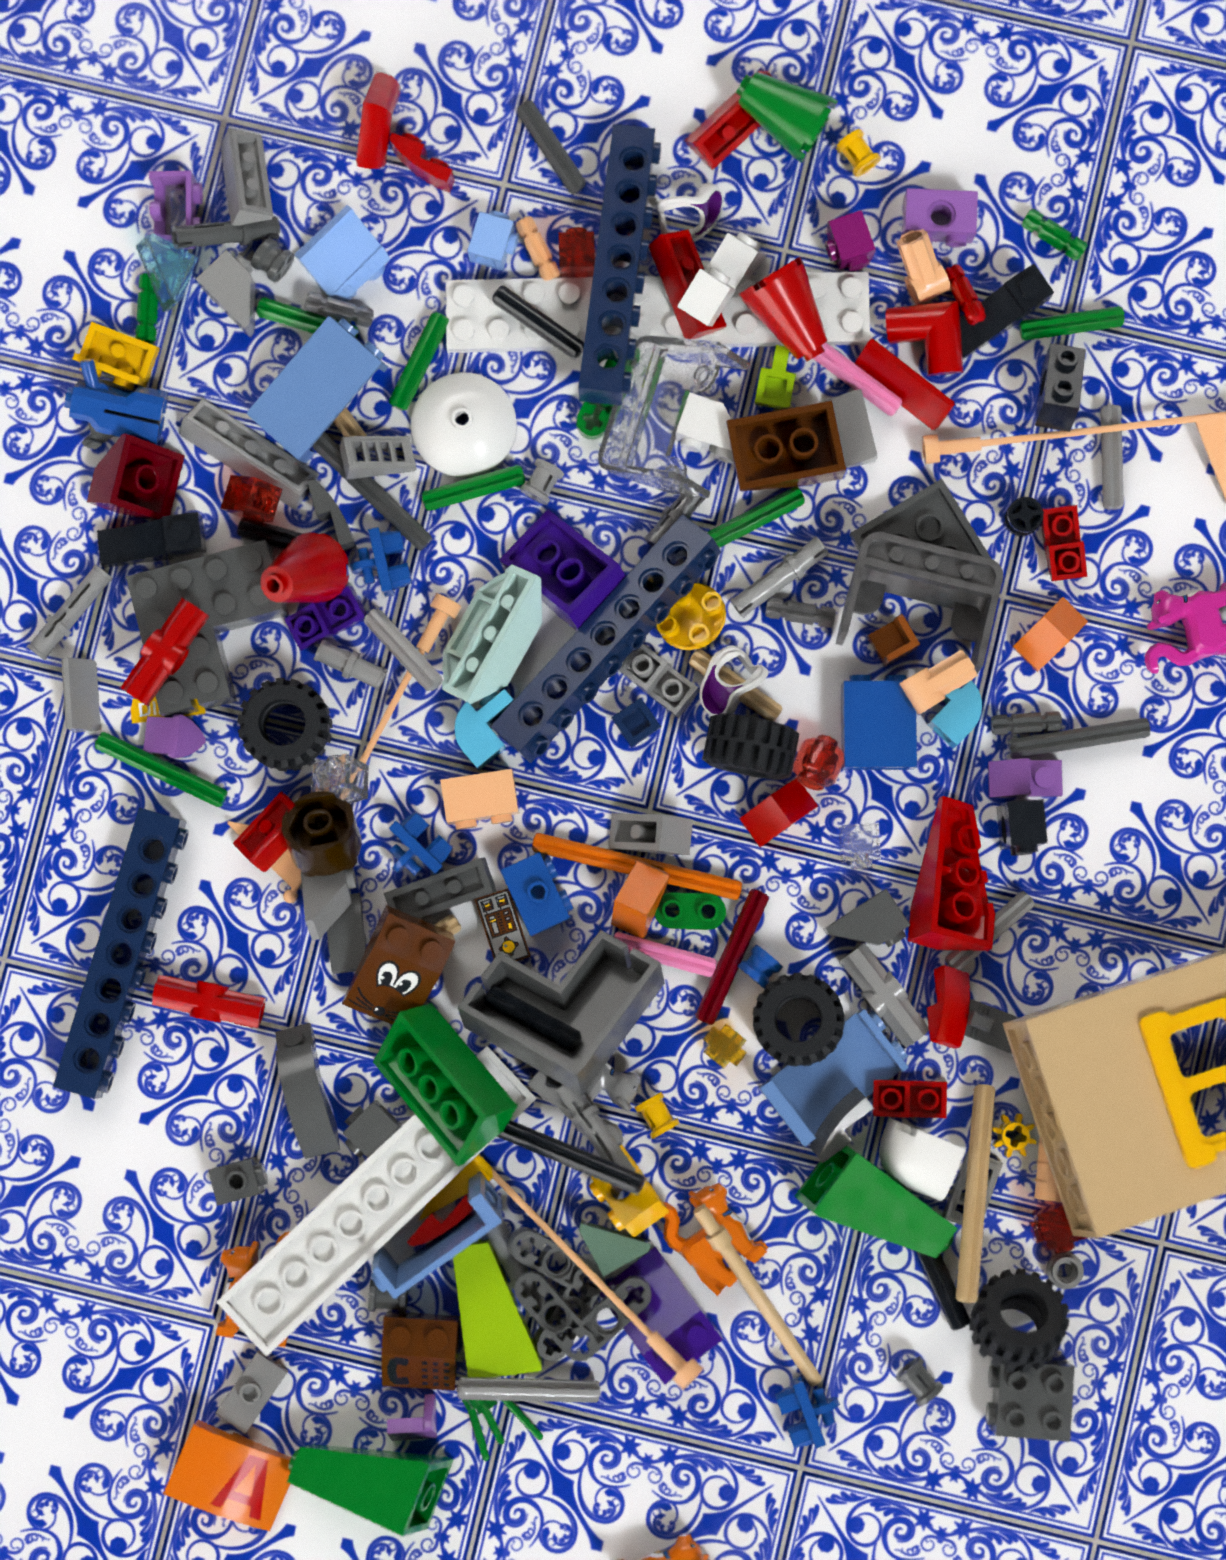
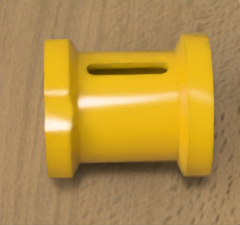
M862 129L854 130L839 141L836 147L838 153H843L854 168L852 173L855 177L864 175L881 160V156L878 153H873L864 140Z
M662 1092L634 1107L637 1112H641L651 1130L649 1134L651 1139L680 1124L678 1118H673L665 1105Z

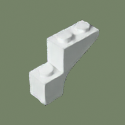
M741 231L737 236L727 233L705 270L699 269L677 307L705 325L713 326L734 293L758 269L766 257L764 253L759 251L762 244Z

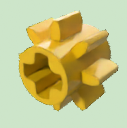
M1020 1113L1015 1115L1014 1121H1010L1004 1114L1000 1115L1003 1123L999 1128L992 1127V1131L997 1133L998 1140L994 1141L992 1146H1005L1004 1156L1008 1158L1011 1157L1013 1150H1017L1024 1157L1027 1156L1024 1149L1027 1144L1037 1143L1036 1140L1030 1138L1029 1131L1034 1129L1035 1125L1032 1123L1021 1124L1023 1114ZM1017 1125L1016 1131L1021 1134L1020 1141L1013 1140L1010 1145L1011 1139L1005 1137L1007 1130L1013 1131Z

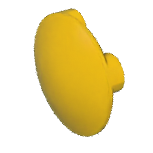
M694 583L692 590L673 605L667 618L662 623L656 624L657 630L662 638L675 648L695 650L705 647L718 637L724 627L726 620L724 601L713 588L705 584Z

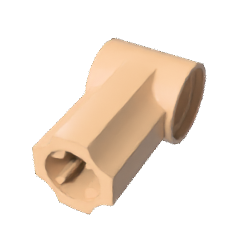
M920 229L911 230L901 235L896 244L908 275L904 278L906 288L916 305L923 304L951 289L950 281L942 265L937 262L928 232Z
M961 649L929 669L926 667L899 684L917 714H920L946 698L945 695L970 682L978 675L972 661Z

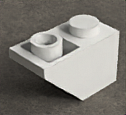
M689 392L676 431L675 440L681 442L680 446L689 451L700 452L701 449L715 453L714 457L720 461L734 463L726 420H731V417L724 404Z

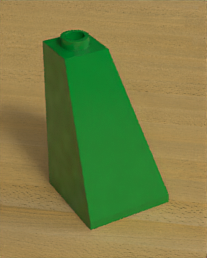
M845 1146L824 1163L820 1160L794 1196L820 1218L937 1258L941 1252H945L951 1246L954 1240V1233L958 1229L849 1146Z
M313 1444L301 1446L299 1450L294 1452L288 1465L290 1474L287 1483L400 1536H405L428 1529L454 1459L448 1456Z

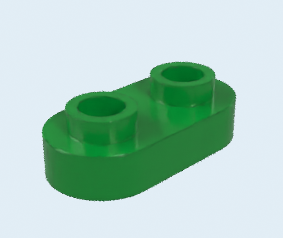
M671 892L662 896L655 913V918L660 925L668 929L712 930L723 923L726 917V907L724 902L713 894ZM668 904H676L678 906L679 914L676 917H669L665 913V908ZM705 905L713 906L715 909L714 917L710 919L704 918L701 913L702 907Z

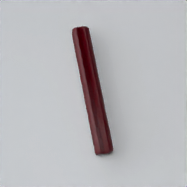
M756 889L750 890L695 1014L698 1020L709 1025L715 1023L738 971L737 966L742 962L769 900L767 894Z

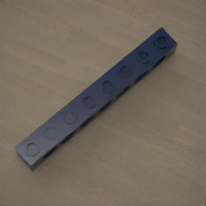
M613 124L578 386L579 401L622 406L623 393L630 394L632 372H626L628 360L634 361L636 351V339L630 338L632 327H639L641 306L635 305L636 294H643L645 273L639 272L640 261L647 262L649 240L643 239L644 228L651 229L653 207H647L648 197H655L657 187V175L652 174L653 164L660 163L661 143L655 142V128ZM630 164H638L641 166V168L638 170H630L626 168V166ZM626 196H633L637 198V200L632 203L624 202L621 199ZM623 228L631 229L633 233H631L630 235H621L617 231ZM617 261H625L629 263V265L625 268H616L615 266H613V264ZM615 293L625 296L621 301H612L608 297ZM610 326L618 327L621 330L615 335H609L604 332ZM606 359H611L617 363L612 368H603L599 365L600 362Z
M682 514L490 727L528 762L532 763L536 757L542 756L549 748L550 742L554 737L572 723L574 715L581 707L595 698L600 686L620 670L622 662L627 656L642 646L646 635L655 625L662 623L667 618L673 605L692 590L694 582L701 574L715 565L721 550L713 537ZM687 557L684 563L675 566L679 559ZM663 584L658 591L651 592L654 586ZM639 610L635 617L627 619L631 612ZM615 636L610 644L603 646L609 637ZM591 663L586 671L579 672L584 664ZM567 689L564 696L555 699L561 690ZM543 715L542 720L538 724L532 726L533 720L536 717Z
M143 808L138 809L53 1084L55 1088L92 1099L102 1098L103 1093H108L114 1080V1072H110L114 1058L120 1057L125 1044V1038L121 1037L124 1024L131 1022L135 1012L136 1003L132 1002L135 989L141 988L146 976V968L142 967L146 953H152L157 940V933L153 932L157 918H163L167 908L168 899L164 898L167 885L174 883L178 872V864L174 863L178 849L183 850L187 843L189 830L185 829L187 822ZM160 840L164 846V853L159 859L152 860L148 855L149 845L154 841ZM149 875L153 880V888L148 894L142 895L137 888V883L142 876ZM134 909H138L143 917L142 923L137 929H131L127 924V916ZM122 944H127L132 951L131 959L125 964H121L116 957V951ZM113 978L118 980L121 985V992L115 999H111L105 991L107 982ZM101 1013L106 1014L110 1019V1028L104 1034L98 1032L95 1028V1019ZM90 1048L95 1049L99 1054V1063L93 1069L89 1068L84 1062V1055Z

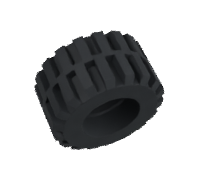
M276 678V682L265 681L261 683L262 687L258 690L254 688L250 691L251 697L248 701L243 700L240 706L243 708L242 715L238 714L237 722L240 724L238 733L239 737L243 739V746L253 758L271 769L274 768L287 772L290 769L294 771L301 770L302 766L306 764L312 765L316 762L314 759L318 755L322 756L326 751L324 747L327 742L330 743L332 737L330 735V728H333L329 716L328 706L307 684H302L298 680L291 679L289 681L284 678ZM294 705L305 716V728L298 740L289 745L280 746L274 744L266 734V722L269 715L280 706Z
M728 713L713 715L710 717L702 760L712 767L737 774L772 780L787 779L792 774L799 733L789 726L756 717Z
M793 973L794 975L789 976L785 974L778 977L779 979L775 982L767 984L763 993H760L757 997L756 1006L753 1008V1028L763 1049L775 1060L786 1063L789 1066H810L813 1063L826 1059L837 1048L845 1025L843 1006L837 993L832 990L828 983L819 980L817 976L811 974L809 976L802 975V973ZM798 998L813 1003L817 1007L821 1018L817 1033L810 1039L800 1042L786 1038L780 1032L777 1024V1016L781 1007L786 1002Z
M1009 1269L1002 1271L1000 1277L995 1274L989 1279L987 1285L984 1284L970 1314L972 1317L969 1322V1330L974 1331L971 1339L974 1345H981L978 1352L983 1358L989 1355L992 1358L990 1364L998 1367L999 1363L1005 1365V1371L1013 1373L1016 1367L1020 1369V1373H1029L1032 1366L1035 1370H1038L1044 1366L1045 1362L1049 1363L1058 1350L1069 1327L1070 1319L1066 1317L1069 1312L1068 1304L1061 1303L1064 1295L1060 1290L1054 1291L1052 1289L1054 1283L1051 1280L1047 1279L1044 1282L1039 1279L1041 1274L1033 1271L1031 1275H1027L1025 1269H1017L1015 1274H1012ZM1015 1309L1027 1314L1035 1323L1037 1331L1026 1333L1013 1329L1005 1322L1001 1311Z

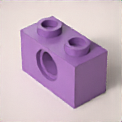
M907 188L903 198L902 235L911 230L924 229L928 232L931 243L946 242V246L964 247L967 243H972L977 233L978 191ZM942 214L947 218L948 223L946 225H937L932 221L931 215Z

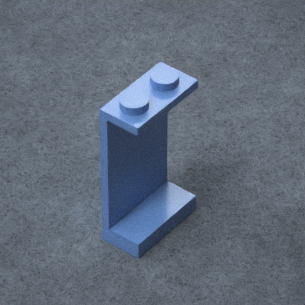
M328 316L246 412L251 419L289 453L304 463H307L315 454L310 448L378 369L385 372L389 368L381 361L385 354L370 341L363 345L355 337L359 331L343 317L338 322L331 316Z
M860 1009L845 1021L843 1035L837 1044V1048L826 1059L805 1067L787 1065L758 1087L803 1147H806L816 1139L815 1134L824 1119L853 1089L857 1087L867 1097L873 1092L874 1080H889L898 1072H904L909 1068L904 1062L908 1058L907 1053L896 1040L890 1043L882 1031L886 1026L874 1011L868 1014L865 1009Z
M481 1171L469 1179L468 1202L474 1208V1211L463 1218L457 1225L429 1242L399 1265L384 1246L374 1254L371 1277L380 1291L385 1292L387 1290L393 1299L397 1298L502 1223V1199Z

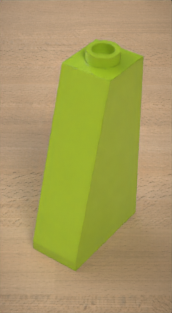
M479 1238L453 1257L468 1377L493 1378L542 1371V1357L535 1347L532 1334L515 1295L508 1285L509 1281L489 1239L482 1240Z

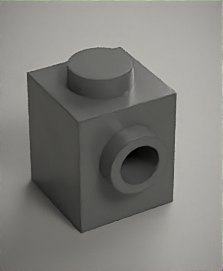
M375 1100L365 1110L359 1106L345 1120V1123L349 1126L343 1132L348 1138L345 1144L359 1158L363 1154L369 1158L402 1124L378 1100Z
M256 1156L208 1170L217 1206L259 1195L265 1192L264 1185L268 1184L265 1166L263 1163L258 1164Z

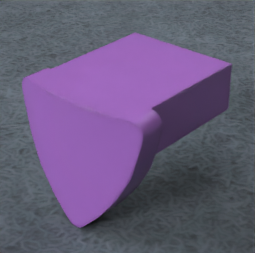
M175 714L173 718L147 716L143 748L145 752L169 754L170 758H181L196 752L206 742V738L199 727L186 716L181 714Z
M425 1394L424 1417L387 1419V1434L391 1441L437 1438L436 1394Z

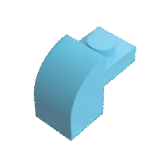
M972 680L961 689H955L945 695L946 698L942 701L946 705L927 724L952 749L974 729L981 716L982 699L977 686Z
M505 689L499 694L494 692L484 697L479 702L482 708L477 712L471 704L466 702L461 707L455 720L457 743L478 771L506 749L503 742L489 727L514 701Z

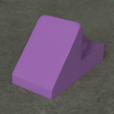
M1030 758L988 762L989 798L1063 796L1062 760H1030Z

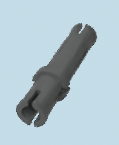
M273 216L271 220L239 226L231 225L230 221L172 226L173 232H171V237L175 249L238 242L240 245H248L250 241L263 240L269 237L278 239L280 224L278 218Z

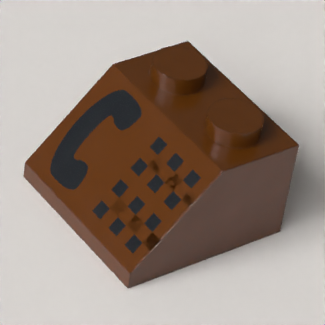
M388 1311L383 1319L381 1349L382 1386L455 1391L460 1316L407 1312L406 1314H399V1312Z

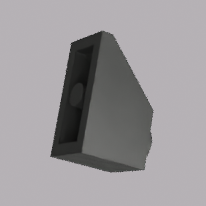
M884 889L823 930L828 936L875 946L885 942L889 948L906 937L903 930L909 927L910 924L888 890Z

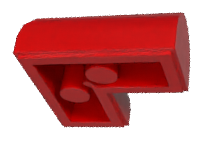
M377 72L374 74L363 101L356 157L357 167L379 169L386 164L392 115L401 94L398 81L386 73Z
M958 301L886 309V331L890 344L925 341L927 376L964 373Z

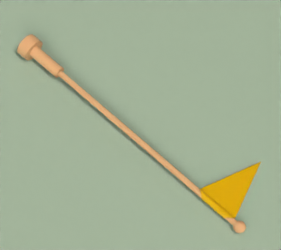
M480 1154L426 1204L419 1221L429 1216L432 1212H436L468 1194L469 1179L481 1171L488 1182L493 1178L648 1338L646 1342L677 1373L672 1380L682 1390L688 1387L703 1371L704 1368L694 1358L686 1362L657 1331L653 1333Z

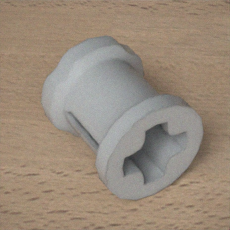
M537 458L534 462L536 466L528 483L521 486L520 491L529 498L548 505L550 502L548 496L556 481L563 478L564 473L555 465Z

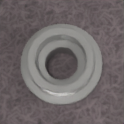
M1059 1252L1048 1261L1046 1272L1048 1279L1056 1287L1071 1289L1081 1282L1084 1268L1080 1259L1074 1254ZM1064 1263L1069 1264L1071 1269L1069 1275L1061 1277L1058 1273L1060 1265Z

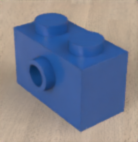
M538 852L500 870L531 937L571 919L568 911L574 909L566 890L558 892L553 879L559 875L550 857L543 859L541 853Z

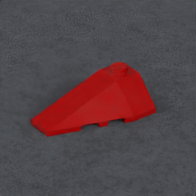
M946 796L939 797L910 908V926L907 940L909 942L936 950L989 951L993 949L995 911L993 903H988L985 883L989 881L987 871H982L978 853V850L981 848V841L974 806Z

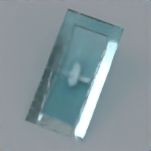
M153 233L147 235L135 247L163 312H166L182 300L198 257L182 248L175 249L172 243Z

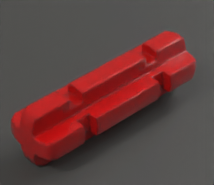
M954 264L952 267L946 268L945 272L950 281L951 292L956 301L959 302V307L965 313L964 316L968 323L975 325L978 322L984 321L986 318L985 309L981 302L978 301V296L968 278L965 277L962 267Z

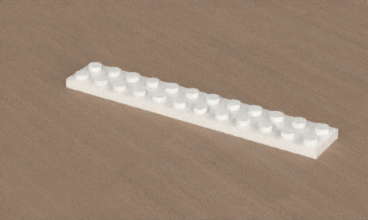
M869 272L807 273L828 341L826 343L829 345H866L870 340ZM752 274L734 293L722 310L727 327L691 341H686L660 276H645L643 294H636L635 305L641 306L639 327H632L630 338L636 339V347L638 349L784 346L744 304L738 295L770 274ZM593 277L553 278L548 281L543 280V278L446 280V317L449 318L446 327L447 352L560 351L493 303L492 297L501 285L510 289L584 342ZM615 293L608 298L612 301H621L625 296ZM615 326L607 327L604 330L609 335H615L621 331Z

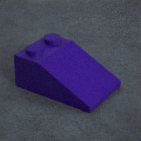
M548 509L499 559L506 568L514 565L538 575L541 578L542 601L576 631L626 577L616 561Z
M653 1247L606 1284L613 1290L629 1276L636 1275L647 1280L651 1288V1300L637 1317L653 1333L657 1331L686 1362L692 1358L698 1360L723 1340L722 1333L656 1247ZM632 1285L627 1286L628 1296L623 1300L625 1305L632 1299H636L638 1302L643 1300L641 1292L644 1288L641 1285L637 1288L632 1287ZM601 1291L600 1296L603 1299L606 1295ZM610 1309L616 1317V1319L618 1320L617 1313L613 1309ZM630 1321L623 1329L663 1384L666 1385L677 1373L646 1342L648 1338Z

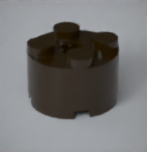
M327 791L312 792L295 801L296 806L289 813L285 812L281 824L282 833L294 864L307 877L327 876L352 869L358 861L357 856L361 850L362 839L350 803L345 799L343 801L337 798L334 793Z

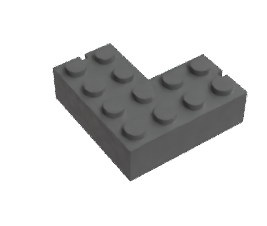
M266 540L126 576L143 645L156 629L162 628L182 598L210 616L188 647L190 651L183 665L174 675H169L156 694L160 715L163 717L173 718L175 714L186 715L198 712V705L192 701L194 699H198L199 705L205 709L236 702L237 699L220 633L288 616L286 603L271 601L264 595L261 589L260 580L262 573L274 561L272 548Z
M600 930L560 984L551 981L501 952L498 953L481 976L486 994L491 987L497 986L579 1030L582 1039L575 1050L569 1051L487 1006L483 986L478 982L475 983L457 1008L464 1028L583 1096L665 983L661 962L635 948L629 953L626 943Z

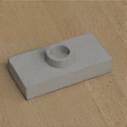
M258 1350L215 1414L246 1434L288 1373V1370Z

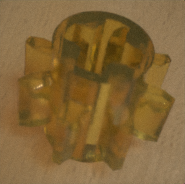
M727 1024L720 1031L713 1026L703 1038L709 1044L703 1052L724 1069L729 1062L737 1067L747 1054L741 1048L747 1040Z

